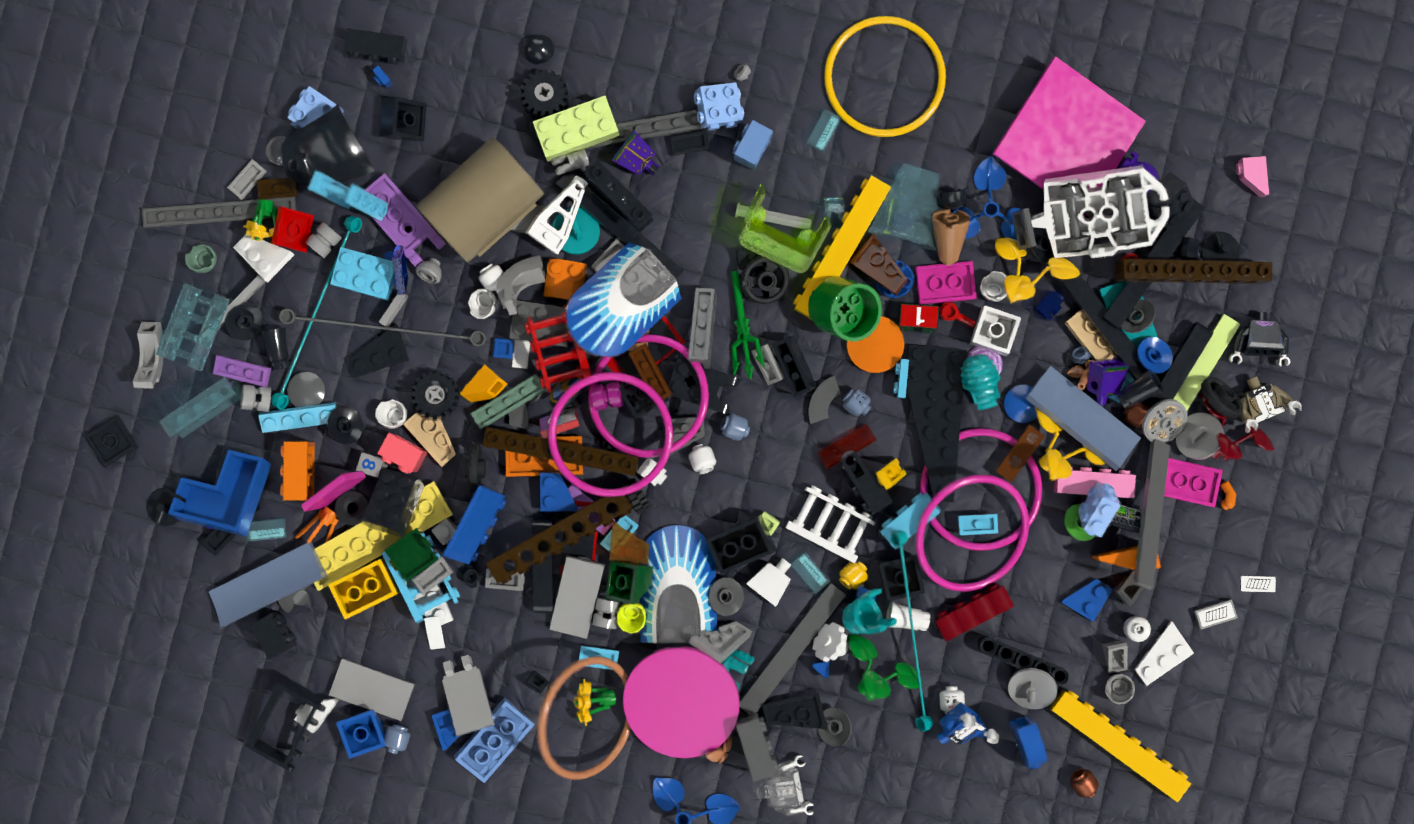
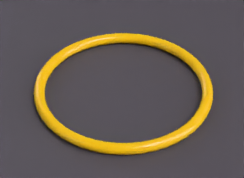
M878 16L852 25L839 36L828 54L825 64L824 81L828 99L843 121L854 129L868 135L893 137L918 128L932 116L944 93L946 71L942 54L927 32L916 24L902 18ZM894 24L913 31L926 42L937 63L938 85L930 106L918 119L899 128L876 129L857 122L844 111L833 90L832 68L839 49L851 35L871 25Z

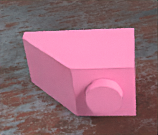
M1266 156L1240 159L1236 164V174L1239 175V180L1259 197L1269 195Z

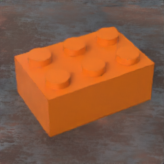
M284 442V446H281V457H284V465H281L280 470L281 477H283L280 494L283 496V500H308L314 495L315 442Z

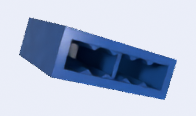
M1027 716L1008 722L1024 765L1028 769H1037L1047 762L1046 751L1036 723Z

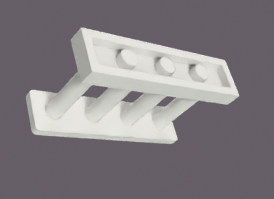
M813 485L811 488L806 487L805 490L810 493L797 519H794L793 523L788 521L785 528L855 563L858 556L855 555L856 551L854 549L867 524H875V521L872 520L873 516L865 512L862 514L855 512L856 507L848 503L845 506L838 503L839 499L831 494L828 497L820 494L822 490ZM816 497L827 501L814 528L808 531L803 528V522ZM835 505L844 510L831 537L825 540L820 537V531ZM852 514L860 518L861 521L848 546H845L843 549L837 546L839 543L837 540Z

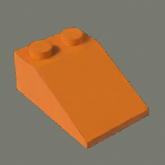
M1138 545L1091 555L1094 560L1135 570ZM1158 554L1156 569L1161 568Z

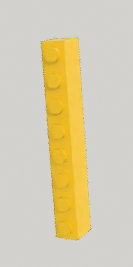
M872 175L869 180L865 178L860 187L863 191L860 196L855 195L850 204L853 206L851 212L846 211L841 220L844 224L841 229L836 228L831 237L834 239L831 246L827 244L822 252V255L825 257L822 262L817 261L812 270L815 272L812 279L808 277L804 283L803 288H805L803 295L798 294L793 303L796 305L795 311L811 319L808 312V303L812 291L816 290L824 279L841 275L891 186Z
M1062 690L1049 709L1173 800L1179 802L1191 785L1187 781V775L1180 770L1177 773L1171 769L1172 764L1165 759L1158 760L1155 757L1157 753L1148 747L1146 750L1139 746L1141 742L1133 736L1128 738L1124 735L1126 731L1117 724L1113 727L1108 723L1110 721L1108 717L1102 713L1099 715L1094 713V707L1086 701L1083 704L1077 700L1079 696L1071 690L1068 692Z

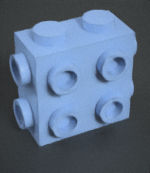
M737 83L701 86L695 91L694 102L698 106L697 119L701 123V129L708 128L711 131L719 129V126L734 128L743 120L744 110L740 105L741 93L740 89L737 88Z
M309 86L301 92L300 100L290 108L287 118L292 121L290 125L299 130L331 110L337 104Z
M1097 482L1094 487L1090 488L1085 503L1083 502L1079 506L1078 514L1083 529L1091 536L1097 535L1101 537L1120 507L1114 487L1110 484Z

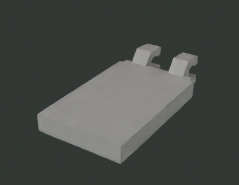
M469 655L461 657L465 670L456 673L453 662H443L446 676H443L442 682L456 736L495 725L481 671L479 668L477 669V666H473L471 656Z

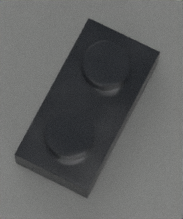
M214 529L204 539L202 544L214 556H217L236 537V534Z

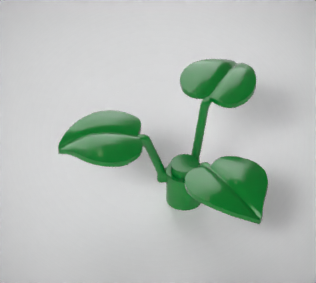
M860 635L847 636L852 654L861 661H868L862 680L857 685L859 692L867 697V701L888 697L891 689L887 680L894 676H897L899 684L906 688L916 689L920 687L917 671L911 665L904 662L896 664V672L881 678L880 675L870 670L872 659H875L878 655L873 643Z

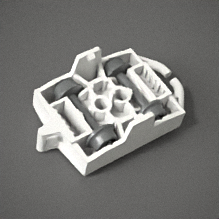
M1143 165L1045 179L1044 212L1032 216V227L1046 228L1055 258L1087 254L1091 258L1111 256L1118 250L1153 245V242L1168 220L1169 206H1162L1160 217L1157 220H1151L1149 218L1146 193L1150 189L1157 191L1161 201L1168 200V196L1163 185L1147 172ZM1103 182V186L1096 187V183ZM1111 208L1114 213L1107 216L1103 213V209ZM1090 210L1094 216L1086 218L1083 212ZM1108 236L1111 243L1093 245L1094 238Z

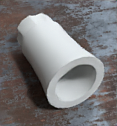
M891 601L887 609L886 619L895 617L897 624L888 628L911 629L908 607ZM911 608L914 630L926 631L930 623V613Z

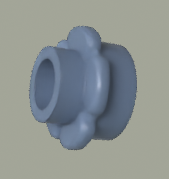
M1078 347L1072 352V360L1074 363L1085 364L1090 359L1091 354L1085 347Z

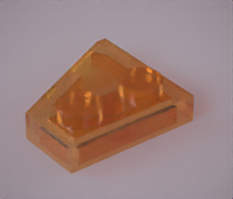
M612 523L609 560L647 565L650 545L637 538L630 531L628 532L620 527L618 523Z

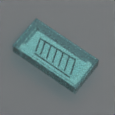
M824 109L807 144L824 152L841 117Z
M285 518L251 522L247 534V541L287 538Z
M806 552L791 563V566L815 594L830 582Z

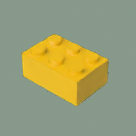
M384 558L328 585L344 619H348L401 593Z

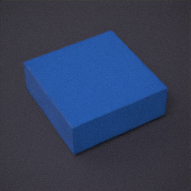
M495 338L493 357L513 359L514 340Z

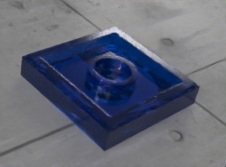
M397 245L392 257L398 295H405L409 281L403 245Z

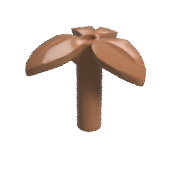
M1094 360L1085 362L1086 369L1077 365L1067 372V375L1070 377H1081L1077 386L1080 390L1086 387L1090 361Z
M731 735L724 742V746H719L706 754L710 761H718L720 764L729 756L727 752L732 747Z

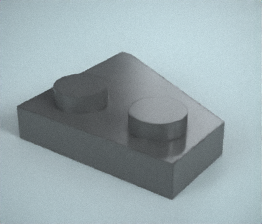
M697 416L671 418L673 427L672 444L687 433ZM704 420L692 439L678 450L705 436Z

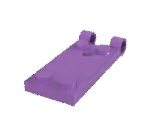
M385 173L365 189L368 193L388 203L387 214L383 217L382 221L373 219L416 268L424 261L414 249L427 238L439 250L446 245L445 241ZM411 226V232H405V227Z

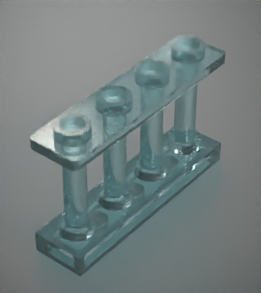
M184 283L156 355L172 361L178 356L188 360V367L202 371L229 304V299L217 294L214 295L213 299L201 295V289ZM197 302L210 306L206 317L193 313ZM190 320L203 324L199 335L186 331ZM183 338L196 342L192 353L179 349Z
M223 378L159 422L170 438L177 434L184 438L241 400L242 389L237 381L234 380L229 383L227 378Z

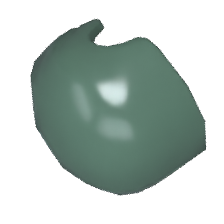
M204 244L193 246L191 252L185 255V264L188 268L200 274L211 271L217 262L216 252L210 246Z

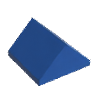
M374 709L336 722L349 759L386 746L383 723Z

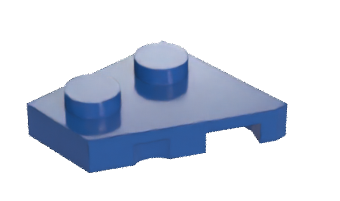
M1093 579L1070 596L1063 598L1061 603L1094 622L1113 588L1098 579Z
M450 709L431 715L443 751L459 737L456 736Z

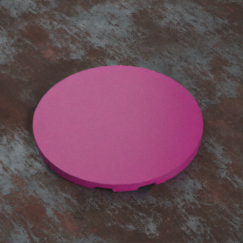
M685 646L663 648L643 658L631 672L623 696L626 719L635 735L656 752L677 758L697 757L718 748L732 733L740 709L738 688L726 667L701 650Z

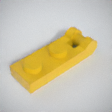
M897 458L887 463L886 466L876 473L879 483L886 490L907 474L899 466L900 462Z

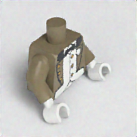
M1257 376L1246 380L1250 391L1242 394L1240 402L1243 412L1240 418L1246 425L1245 431L1247 433L1250 432V426L1257 431L1258 422L1287 411V407H1290L1291 415H1296L1293 408H1298L1302 411L1301 403L1294 401L1276 385L1270 383L1261 386Z

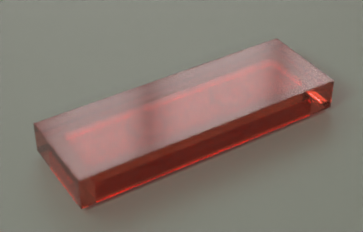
M866 424L817 452V454L828 469L839 463L845 452H858L877 440Z

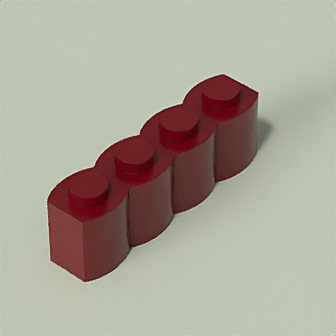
M998 584L992 585L987 588V593L983 595L981 592L970 597L971 601L967 603L962 601L954 605L952 611L947 612V610L938 613L934 622L944 641L951 640L1014 607L1005 587Z

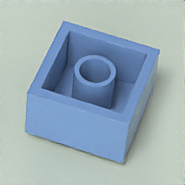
M752 120L751 124L747 123L742 131V141L738 140L733 148L734 160L754 171L772 138L773 130Z

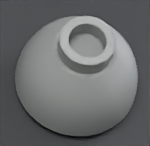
M434 258L422 262L416 268L417 275L425 282L431 284L439 283L442 275L439 267L440 262Z

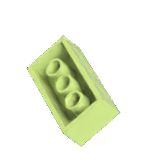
M606 96L533 121L548 162L553 158L576 152L619 136Z

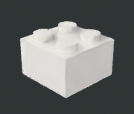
M984 305L981 308L969 344L1003 356L1009 355L1021 317Z

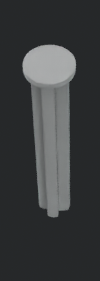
M739 202L737 204L736 218L741 216L809 230L811 227V219L744 206L740 205Z

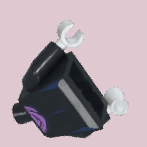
M1266 312L1256 313V320H1251L1238 334L1233 349L1235 353L1229 356V361L1232 363L1233 357L1238 356L1237 364H1240L1242 362L1240 353L1243 352V355L1277 357L1275 362L1280 367L1281 361L1284 359V365L1288 366L1290 364V359L1286 357V354L1289 353L1288 336L1279 327L1277 321H1268Z

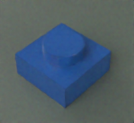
M379 65L373 69V72L376 74L373 78L380 86L384 84L386 88H389L393 85Z

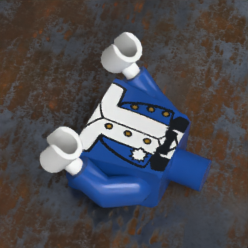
M962 702L940 720L943 731L937 735V738L943 745L949 740H953L960 745L973 737H987V742L998 743L999 735L994 729L987 731L980 715Z

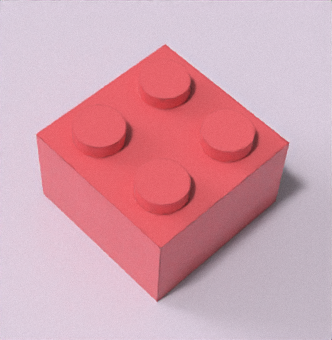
M388 433L377 454L381 455V460L386 463H396L399 465V470L411 474V472H418L428 452L396 434Z

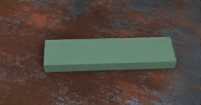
M535 374L470 414L479 429L482 430L545 392L546 388H542L540 379Z

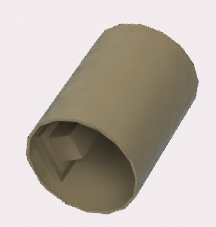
M491 137L416 206L450 245L469 263L475 256L478 255L480 257L533 210L537 206L535 202L544 193L494 137Z

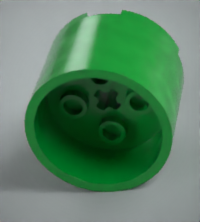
M832 276L824 279L816 290L812 291L808 303V312L819 330L854 342L867 338L875 331L881 319L882 305L878 294L870 286L844 277Z

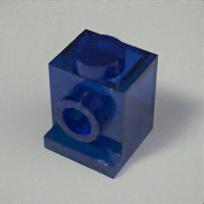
M1052 290L1034 309L1048 322L1053 318L1051 314L1055 315L1062 308L1060 304L1065 298L1058 291L1054 292Z

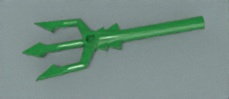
M732 271L731 277L738 318L734 322L737 327L738 339L731 345L733 374H736L740 364L737 361L736 347L743 343L746 362L744 370L749 379H751L753 366L750 364L747 342H755L756 359L763 367L765 365L759 338L750 335V327H748L750 319H745L738 271Z

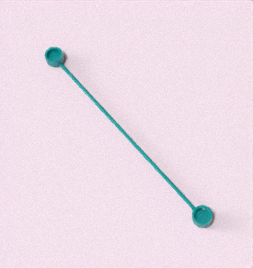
M350 216L345 219L344 225L348 231L342 243V248L345 246L350 231L356 233L361 229L362 220L360 218ZM337 258L334 262V265L324 286L322 294L319 298L317 306L314 310L312 318H315V315L318 311L320 303L323 299L325 291L333 275ZM313 321L309 322L281 392L275 393L271 397L272 405L282 410L288 405L289 398L283 392Z
M897 530L890 534V540L893 546H900L923 716L916 718L915 723L920 732H925L931 729L933 721L930 716L925 714L902 545H905L908 541V536L905 531Z

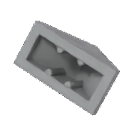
M1120 640L1102 644L1108 674L1127 670V643Z

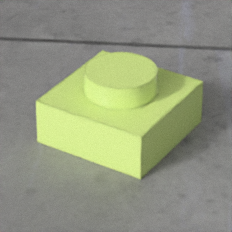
M764 511L762 517L772 536L780 521Z

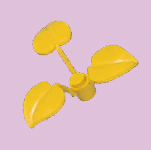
M998 238L995 240V250L1002 258L1008 260L1017 259L1016 275L1007 276L1004 281L1005 291L1011 303L1031 298L1035 294V283L1047 271H1050L1053 277L1059 279H1071L1080 275L1079 270L1069 260L1063 257H1053L1048 261L1049 266L1031 282L1029 277L1020 276V257L1026 256V249L1019 250L1018 242L1015 239Z
M1034 407L1041 426L1046 431L1054 433L1050 445L1045 450L1046 454L1039 459L1040 466L1044 470L1049 471L1051 480L1069 478L1072 475V469L1065 459L1080 452H1085L1086 458L1094 464H1106L1084 445L1082 448L1063 457L1058 450H1052L1059 435L1058 431H1062L1063 428L1038 408Z

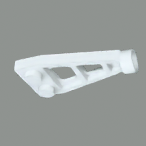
M575 176L570 185L535 216L525 233L552 253L558 255L569 237L588 183L581 177ZM566 196L573 200V205L569 212L560 207V203ZM554 212H559L564 217L563 225L559 231L547 223V219Z

